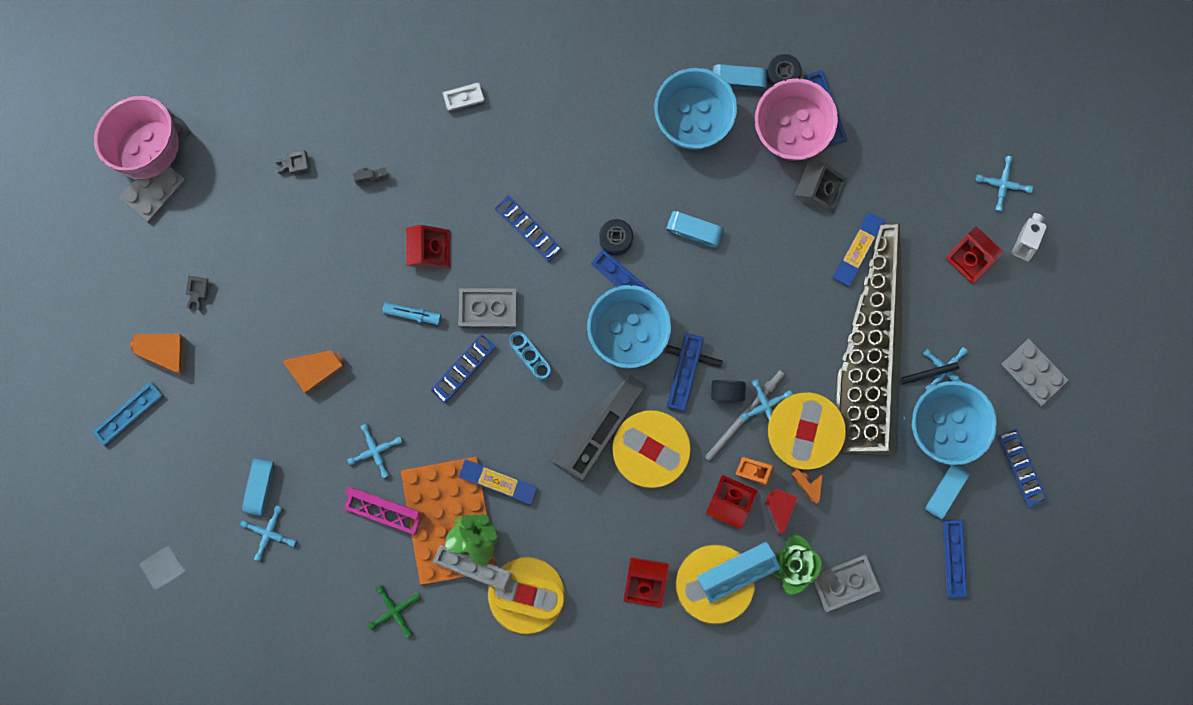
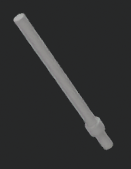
M780 370L771 381H767L763 386L764 389L762 391L765 392L766 396L776 390L777 384L785 376ZM758 396L742 414L751 412L753 408L761 404ZM740 416L707 453L705 458L709 462L712 461L744 424Z

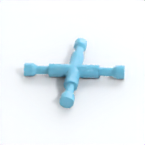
M1006 156L1005 158L1006 166L1003 169L1001 179L992 177L990 179L979 174L976 177V182H986L989 185L1000 187L999 201L995 208L997 212H1003V200L1006 197L1007 189L1017 191L1019 189L1030 194L1033 190V186H1023L1009 181L1010 165L1013 162L1012 156Z
M962 347L959 354L955 358L953 357L948 364L959 363V360L968 351ZM928 348L923 353L937 367L946 365L939 358L937 359ZM951 371L935 376V380L924 389L927 391L929 388L937 385V383H940L946 376L952 381H962L955 372Z
M755 379L752 381V384L756 387L761 405L753 408L749 413L740 415V418L745 422L750 417L765 412L768 420H770L773 413L772 407L793 394L789 390L784 395L777 396L768 401L765 392L760 387L759 379Z
M368 424L360 426L366 435V441L370 449L360 453L355 458L347 459L349 465L352 466L362 459L366 460L374 457L377 466L381 470L382 478L389 477L390 475L383 465L384 461L380 453L390 449L389 447L402 444L401 437L399 436L389 443L385 442L377 446L373 436L371 437Z
M275 506L274 515L269 520L267 528L249 524L246 520H242L240 524L242 528H249L253 532L263 535L259 545L260 549L254 557L257 561L261 562L264 549L267 548L270 539L278 542L282 541L293 548L296 544V540L285 538L283 535L274 532L277 524L276 520L282 512V507Z

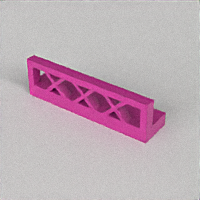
M347 487L345 494L349 496L344 507L345 510L416 535L423 516L422 512L356 488ZM354 497L361 500L362 507L358 509L350 507ZM373 504L377 505L380 509V513L374 516L370 514L368 509ZM394 511L398 519L390 522L385 513ZM407 517L416 519L413 528H407L403 519Z

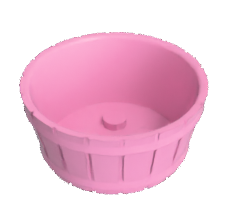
M788 79L787 81L778 82L763 94L756 107L755 127L761 142L770 152L783 159L799 161L814 157L828 146L835 135L838 123L835 103H833V99L824 88L812 81Z
M132 96L115 103L114 106H111L99 120L94 134V147L97 155L107 166L123 173L125 176L134 179L153 178V176L155 177L165 171L177 155L179 139L173 125V120L166 107L154 98Z

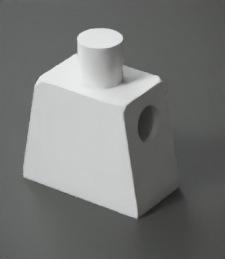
M1035 213L1032 218L1027 220L1011 253L1012 255L1027 262L1030 261L1038 250L1047 227L1043 224L1044 216Z

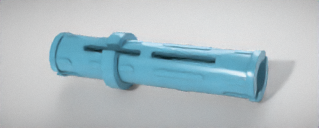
M387 302L384 303L382 311L383 314L416 320L417 323L421 324L425 322L439 326L441 320L440 313L425 311L424 308L419 310Z

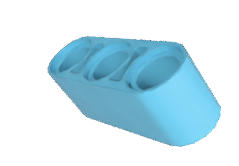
M732 65L713 66V73H717L724 78V81H727L733 89L764 91L767 88V69Z
M677 211L672 212L666 228L667 231L715 248L719 247L724 233V228Z
M514 332L510 336L512 349L537 380H547L551 375L549 364L524 333ZM517 337H521L524 340L520 346L513 344L514 339ZM528 352H533L536 357L534 360L528 361L525 359V355ZM545 367L548 371L546 375L540 376L537 374V369Z
M260 458L253 459L242 512L262 516L273 473L274 461Z
M951 465L926 505L925 510L942 520L970 475V472L959 465Z

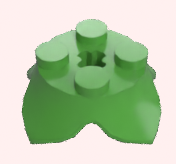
M485 514L457 516L453 522L455 527L446 537L445 548L459 554L468 552L474 563L484 567L491 560L494 546L499 542L495 527Z
M795 534L787 540L785 550L774 553L780 569L771 574L783 581V588L787 593L791 595L798 594L804 591L810 583L816 581L822 570L821 557L812 549L806 539ZM800 562L801 567L798 569L796 568V564H799Z

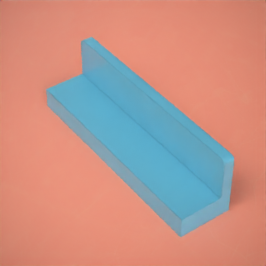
M767 542L698 575L697 579L711 604L779 570L780 567L774 553Z

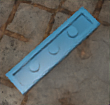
M150 381L94 429L92 433L106 447L163 398V394Z

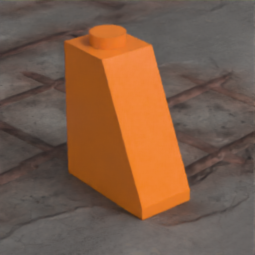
M134 334L130 347L135 355L182 375L183 336L181 334Z
M332 350L283 361L306 395L344 369L342 365L344 360L339 353L334 354Z

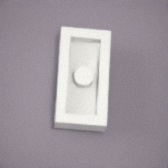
M479 83L443 92L448 112L484 102Z

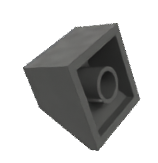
M808 161L795 196L807 204L834 213L847 178L826 163Z

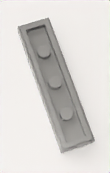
M441 544L433 561L434 564L504 592L512 576L511 572L488 563L482 567L474 563L470 556L463 553H454Z

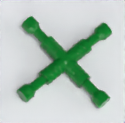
M383 585L376 588V591L383 597V602L389 611L381 615V618L375 622H370L368 624L370 629L374 630L377 625L382 622L385 623L393 617L397 624L402 627L406 638L413 635L412 631L405 625V620L400 612L408 608V605L421 599L418 593H415L409 600H404L395 606L391 598H388Z

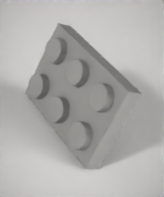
M169 166L165 171L155 177L153 176V178L135 179L119 199L149 223L186 180Z
M459 288L458 326L516 328L517 290L506 288Z
M1027 339L1000 365L1039 407L1069 381L1030 339Z
M866 554L820 572L816 581L813 582L825 612L880 591Z

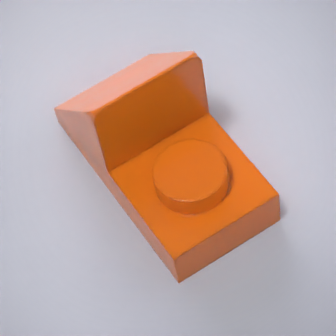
M742 457L735 475L765 486L769 483L774 466Z
M798 469L794 471L790 476L812 503L816 505L820 501L822 475L810 484L808 482L810 478L803 470L801 472Z

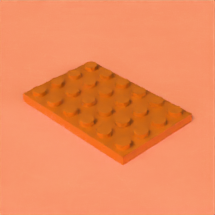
M477 456L465 458L478 464ZM465 459L401 470L407 507L423 513L416 535L412 534L420 585L467 577L433 563L440 544L445 546L448 533L455 527L453 522L457 516L487 515L483 488L458 478ZM409 517L410 528L412 529L416 519ZM493 553V556L491 560L488 562V564L496 566L495 556Z

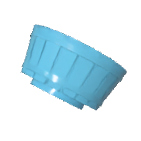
M703 68L683 69L668 77L659 88L654 103L655 118L662 133L677 146L689 150L705 149L721 141L731 130L737 114L736 98L727 81L725 82V79L717 73Z
M623 285L608 290L597 299L589 313L587 331L592 347L602 359L617 367L637 368L652 362L662 353L669 340L671 320L668 310L665 308L666 306L659 297H656L657 295L640 286ZM642 305L649 308V311H647Z
M947 381L929 388L919 398L913 411L912 430L917 444L930 458L949 465L966 464L979 458L990 447L996 433V415L994 414L995 411L991 402L988 401L983 392L977 390L978 388L960 381Z

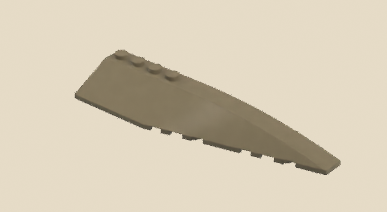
M891 224L880 225L874 246L875 252L873 259L870 260L868 276L864 281V291L860 295L853 320L854 326L847 341L849 344L846 353L844 352L842 368L841 370L839 369L836 407L842 414L846 430L845 440L840 453L897 455L902 340V272L900 225Z

